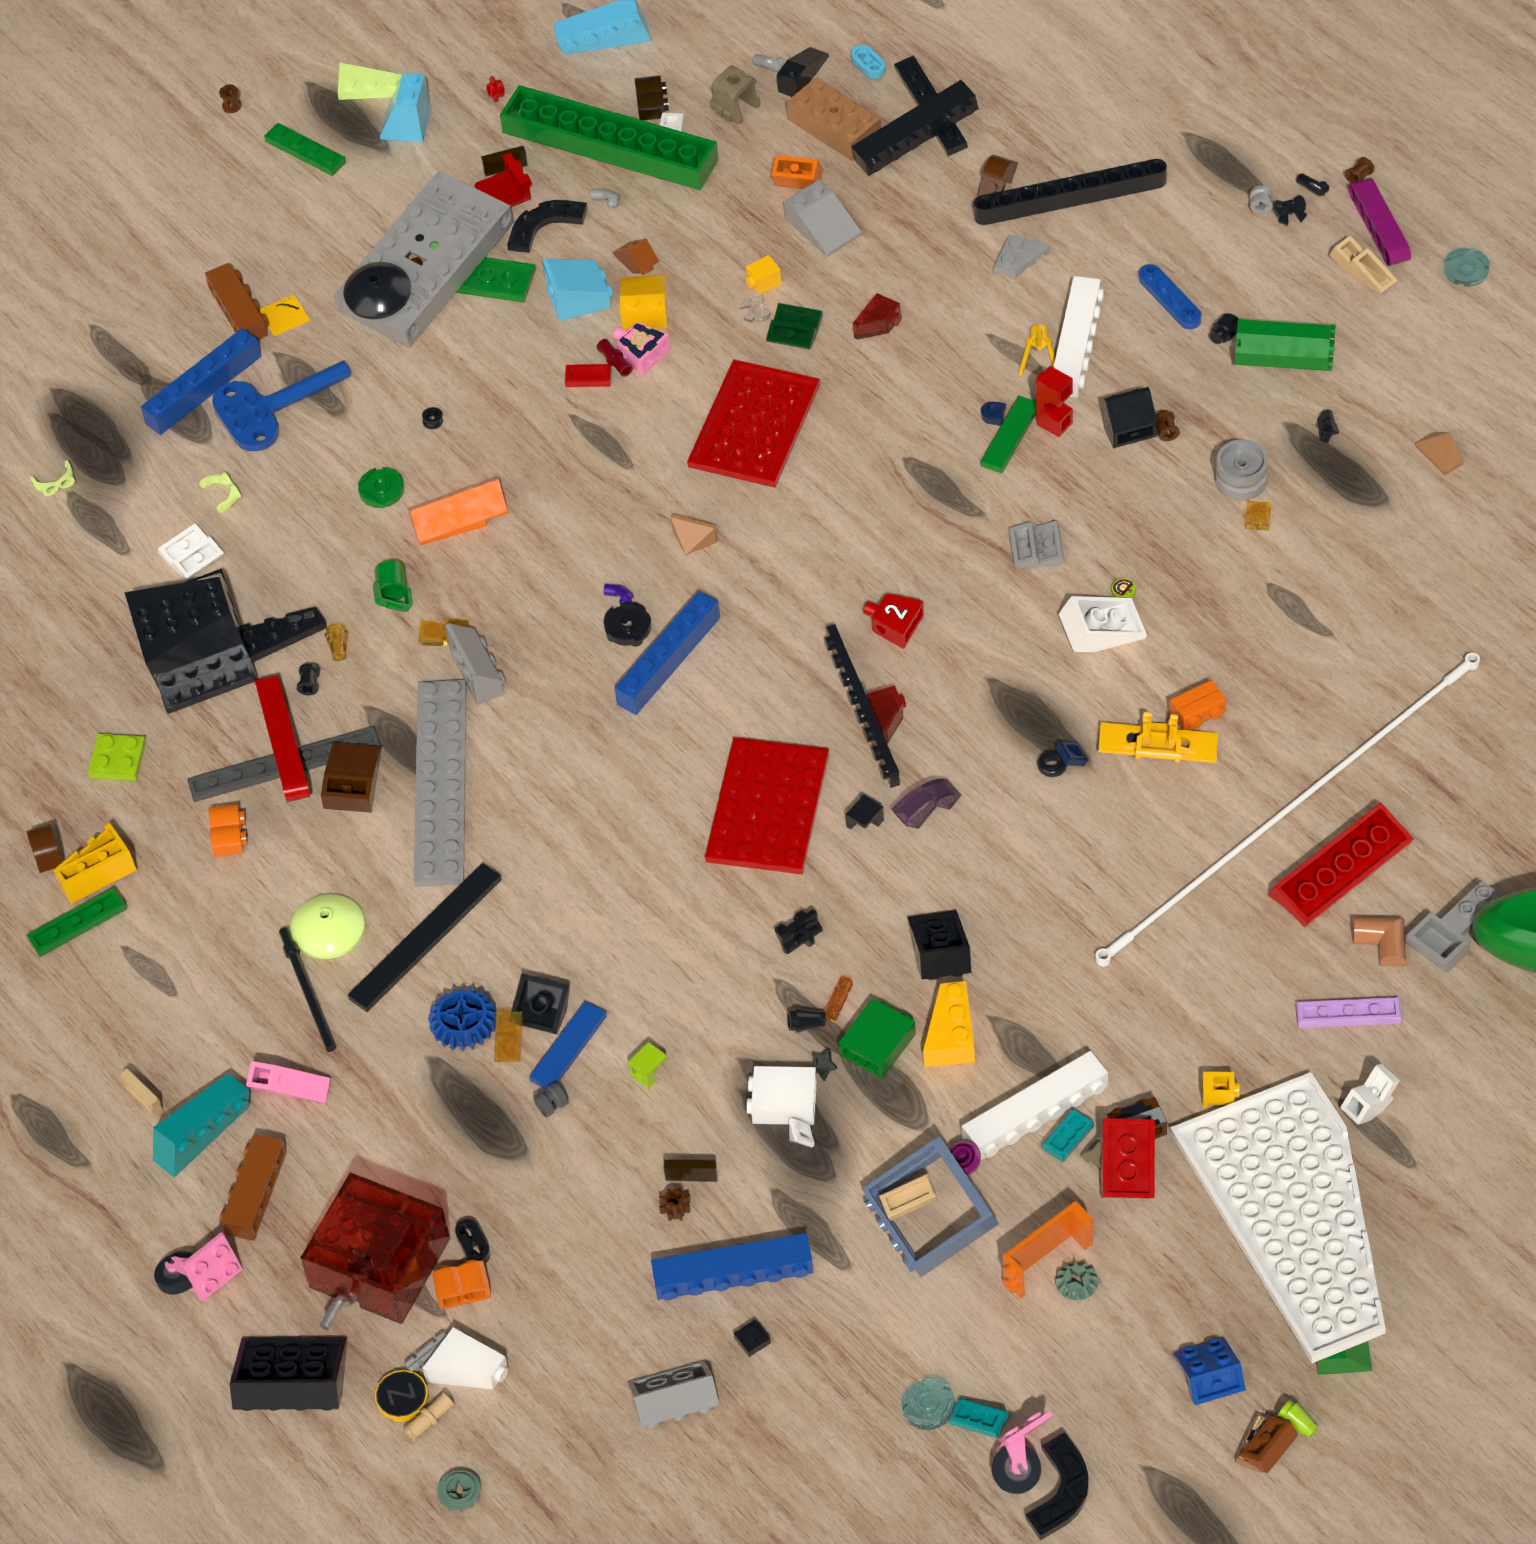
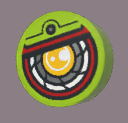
M1121 578L1112 584L1113 597L1132 599L1135 597L1136 586L1132 580Z

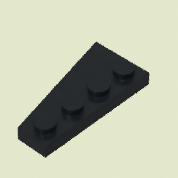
M316 607L285 614L284 618L273 619V617L264 619V623L250 626V623L240 625L252 663L327 628L324 619Z

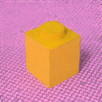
M767 255L746 266L745 282L750 289L753 288L758 295H761L782 284L781 270L772 258Z

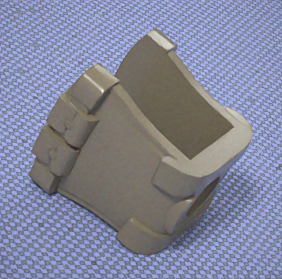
M730 65L712 82L713 96L710 100V108L715 110L719 116H724V119L729 122L742 123L743 116L739 106V99L755 108L761 105L760 98L757 97L755 90L756 79L747 76L744 71Z

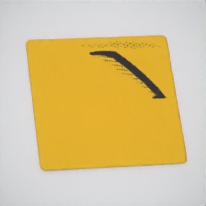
M295 295L265 306L259 311L260 314L264 313L266 316L268 327L274 336L310 321Z

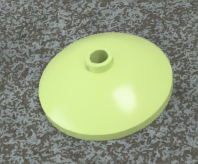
M323 894L307 900L296 910L291 920L290 931L293 942L297 943L301 952L313 958L331 959L348 953L360 942L365 930V919L361 908L350 898L338 894Z

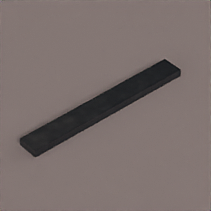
M482 863L348 994V999L365 1012H368L502 880L501 875Z

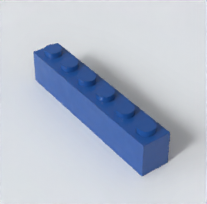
M243 328L233 334L141 406L145 424L159 435L166 432L212 396L219 387L230 382L261 357L257 338Z
M701 591L696 593L615 686L618 706L635 715L640 712L720 619L718 600Z
M807 1233L651 1260L657 1300H673L678 1296L684 1295L697 1296L703 1292L713 1290L725 1291L736 1286L749 1287L756 1283L766 1281L777 1282L789 1277L802 1278L814 1273Z

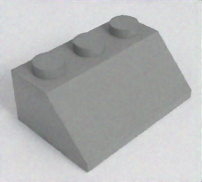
M451 623L446 624L445 628L450 653L464 680H466V684L477 705L504 695L502 686L505 684L504 676L501 671H496V662L491 653L487 654V645L482 636L478 637L473 628Z
M705 1360L628 1382L641 1427L654 1428L661 1425L662 1421L670 1419L674 1421L687 1418L688 1414L694 1412L707 1413L720 1405L713 1376Z

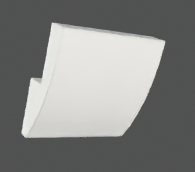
M196 523L158 548V553L185 580H188L224 555V552L210 536L207 538Z

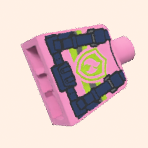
M640 322L635 323L628 331L618 327L613 334V338L617 340V347L623 353L625 360L642 376L670 350L669 334Z

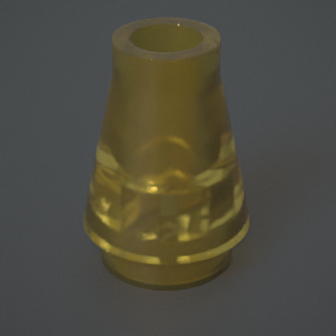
M342 624L329 625L324 636L332 653V658L335 661L344 660L347 657L348 631Z

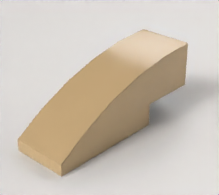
M1351 236L1336 245L1329 255L1350 276L1379 294L1384 293L1398 282L1369 248L1363 250Z

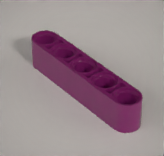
M1373 178L1350 183V197L1386 265L1391 266L1411 260L1410 247Z

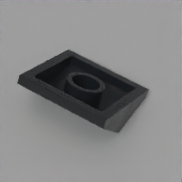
M522 973L509 1023L557 1035L567 1012L570 985Z

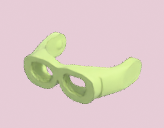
M68 460L64 461L67 471L58 481L40 483L36 481L33 475L29 478L34 488L45 496H51L58 491L59 487L62 489L71 487L75 479Z
M226 472L210 475L199 482L201 488H206L214 483L224 484L231 488L229 498L216 508L219 513L228 510L241 498L238 489Z

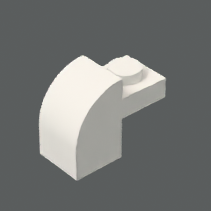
M1383 1064L1376 1065L1365 1084L1352 1088L1340 1108L1358 1125L1371 1121L1392 1102L1394 1097L1391 1094L1400 1080Z

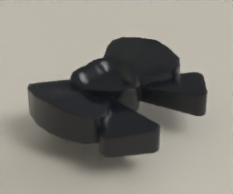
M1298 195L1294 200L1285 202L1276 200L1274 202V212L1279 218L1278 222L1287 226L1289 223L1288 214L1295 213L1300 223L1307 216V213H1305L1306 202L1301 195Z

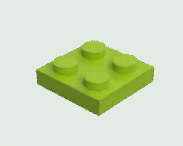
M97 734L88 770L89 778L137 781L146 744L145 737Z

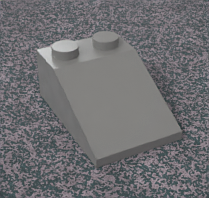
M817 180L784 201L785 220L826 257L862 235L861 230L835 194L820 180Z

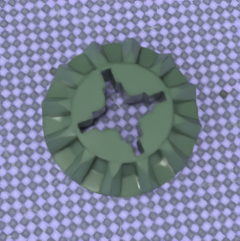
M1074 1260L1070 1264L1064 1263L1063 1267L1057 1270L1056 1287L1064 1297L1070 1300H1084L1096 1291L1098 1286L1097 1274L1095 1269L1088 1266L1086 1262L1078 1263ZM1072 1274L1076 1277L1082 1276V1285L1076 1281L1072 1283Z
M465 1470L452 1471L445 1475L438 1485L437 1493L439 1500L450 1511L459 1510L462 1512L468 1507L473 1508L474 1503L480 1499V1482L471 1472ZM458 1483H460L463 1491H465L462 1493L461 1499L457 1497L456 1493H453L457 1491Z

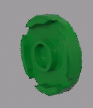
M382 467L379 470H376V468L371 469L363 474L358 482V492L361 500L366 505L374 508L391 506L398 502L404 494L405 486L402 476L396 470L388 467Z

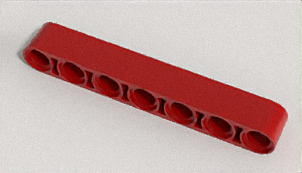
M278 674L255 679L286 803L308 798L310 793Z

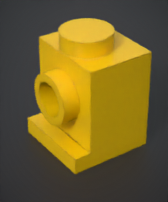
M1203 1072V1107H1208V1105H1229L1234 1103V1098H1239L1240 1083L1234 1082V1072Z

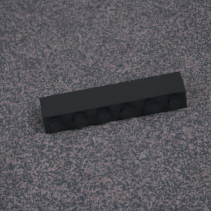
M959 80L851 146L854 160L868 176L880 171L891 162L898 160L901 156L916 149L922 143L973 114L979 109L976 95L962 80Z

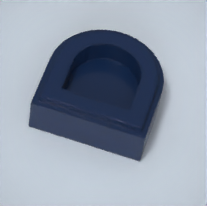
M988 402L984 404L981 408L982 420L987 424L1001 426L1006 412V403Z

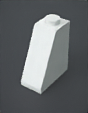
M453 1327L424 1365L423 1372L425 1380L429 1383L494 1389L498 1382L501 1383L506 1378L508 1365L504 1355Z

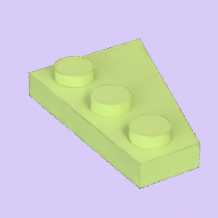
M340 63L339 100L392 97L402 75Z

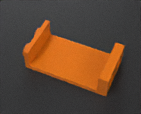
M1074 1201L1003 1255V1284L1010 1293L1015 1292L1020 1299L1024 1297V1271L1070 1236L1084 1250L1093 1244V1218L1077 1201Z

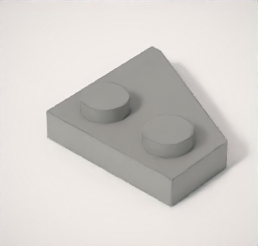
M1009 235L994 265V273L1016 278L1026 268L1034 265L1036 259L1042 254L1048 255L1050 245Z

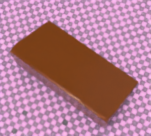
M1271 1415L1239 1455L1262 1472L1269 1473L1297 1438L1298 1433L1290 1421Z

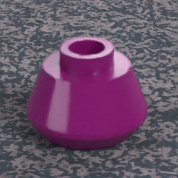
M960 1141L949 1149L966 1175L974 1173L979 1168L981 1152L973 1142Z

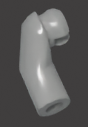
M755 54L752 58L754 65L767 68L773 72H779L785 64L784 59L781 57L774 59Z
M591 189V200H608L607 205L609 207L615 208L619 206V194L609 189Z

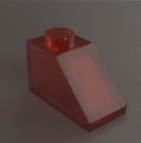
M877 293L853 322L854 338L859 340L890 333L894 326L899 325L902 319L900 303Z
M896 686L867 693L868 701L887 744L904 718L903 708H906L905 698L903 694H898Z

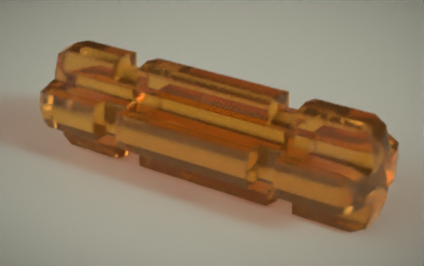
M840 977L837 983L838 986L835 987L828 1002L829 1006H826L824 1011L825 1020L831 1022L837 1020L838 1012L842 1010L848 997L847 993L850 992L853 986L851 978Z

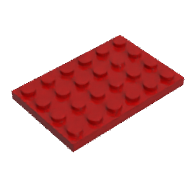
M733 359L687 461L688 467L776 488L820 387V379Z
M733 737L705 854V862L803 875L829 759V749Z

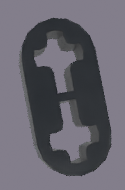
M471 1219L461 1220L455 1227V1233L467 1260L483 1261L485 1265L490 1259V1252L484 1236L475 1221ZM465 1229L471 1232V1239H468L467 1235L463 1232ZM477 1246L482 1255L477 1256L474 1254L473 1247Z

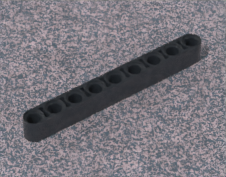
M1151 159L981 195L974 200V220L980 225H989L1159 189L1165 186L1167 181V164L1162 159Z

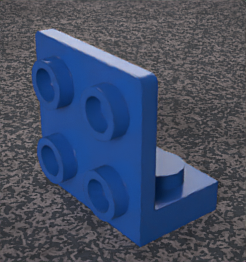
M1225 1338L1211 1339L1206 1343L1187 1346L1180 1351L1174 1352L1176 1361L1187 1377L1191 1400L1194 1405L1246 1390L1241 1363Z

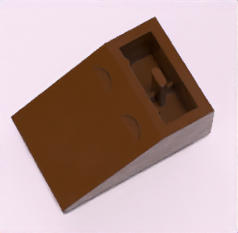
M345 743L332 744L321 790L323 809L372 813L381 746Z

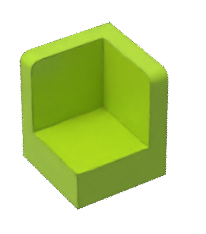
M647 1042L628 1061L630 1076L649 1089L655 1083L654 1071L667 1059L666 1054L650 1042Z

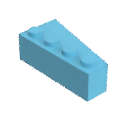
M617 0L553 23L557 43L564 55L651 41L648 23L637 0Z

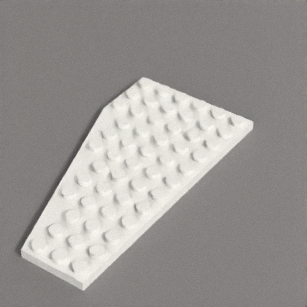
M1311 1072L1170 1127L1172 1137L1311 1363L1386 1334L1347 1126Z

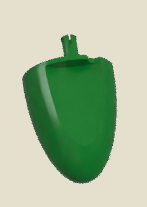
M1535 886L1503 895L1488 903L1476 914L1472 929L1477 942L1488 953L1509 965L1536 974Z

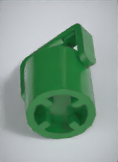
M394 560L379 563L374 570L373 592L375 603L388 609L408 612L412 606L411 590L407 588L404 565ZM404 597L405 603L399 602L397 600H400Z

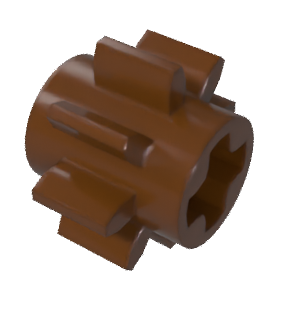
M668 1188L665 1196L659 1197L660 1204H662L659 1206L660 1214L667 1213L668 1221L672 1219L683 1220L682 1217L685 1213L691 1212L689 1205L691 1202L690 1195L683 1196L682 1188L678 1190Z

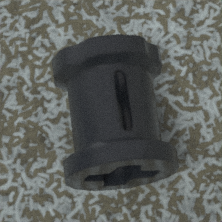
M303 664L299 667L300 681L297 683L296 689L300 694L314 695L318 692L316 682L317 677L320 675V669L314 664Z

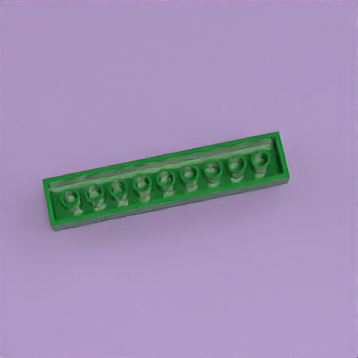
M518 85L500 113L502 133L700 191L719 160L716 141Z

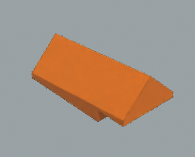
M496 477L407 508L419 545L487 526L486 520L508 514L501 485Z

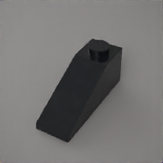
M809 47L788 59L777 73L778 92L790 97L794 96L811 82L828 59L829 54Z

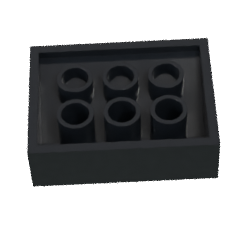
M242 1337L229 1383L232 1410L277 1411L279 1409H295L302 1411L306 1409H322L328 1411L339 1409L343 1392L347 1337Z

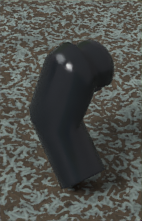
M1303 173L1297 176V183L1317 196H1324L1329 191V185L1325 181L1319 182Z

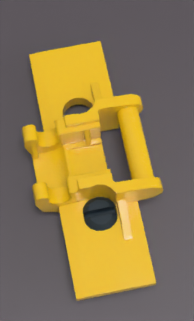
M1144 711L1142 726L1101 722L1098 752L1134 755L1135 759H1140V757L1174 760V763H1180V760L1216 763L1218 733L1177 729V714H1171L1167 724L1153 723L1151 712ZM1181 742L1188 743L1189 747H1182Z

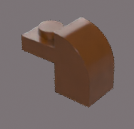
M991 155L983 168L982 174L984 176L977 196L1004 191L1006 183H1012L1018 162L997 155Z
M47 824L26 831L39 873L58 867L62 863V859L51 825Z

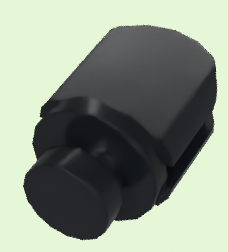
M1229 313L1222 315L1211 329L1210 338L1212 342L1220 344L1230 341L1237 334L1239 318Z

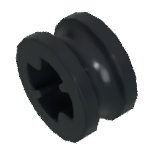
M436 407L425 409L422 413L423 426L432 430L439 428L443 423L442 411Z

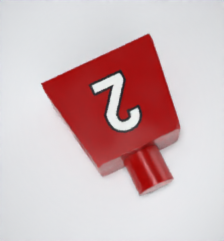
M886 594L880 604L868 601L863 613L872 617V630L874 633L904 649L924 617V602Z

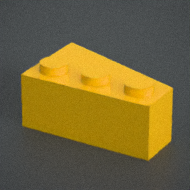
M110 822L104 826L105 830L96 838L92 836L87 841L88 845L79 853L75 851L53 870L60 889L70 904L136 871L130 851Z
M966 981L940 984L923 1050L924 1067L975 1062Z

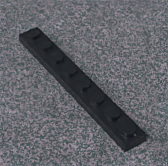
M835 624L827 626V637H824L827 651L831 650L833 653V665L835 669H840V681L842 686L847 687L849 690L847 695L851 706H856V718L858 723H863L865 727L863 729L864 737L867 743L871 742L873 746L871 747L873 758L875 761L879 760L881 764L879 766L881 777L883 780L887 779L890 788L899 786V770Z

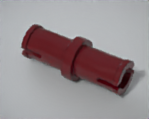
M602 339L598 342L596 348L606 358V362L611 364L612 367L614 366L621 376H628L632 372L633 367L625 360L623 353L619 349H615L608 339Z

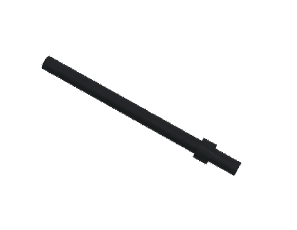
M282 928L279 930V934L284 944L283 951L285 956L291 961L327 1052H332L336 1049V1045L299 957L300 950L296 942H293L288 928Z

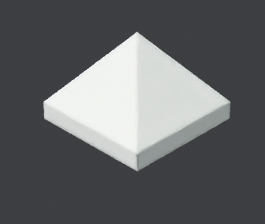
M790 1118L789 1141L814 1147L810 1125Z

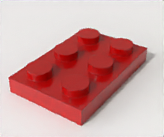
M1101 1119V1198H1155V1119Z

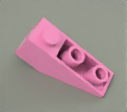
M251 1061L246 1087L253 1092L326 1104L331 1078Z

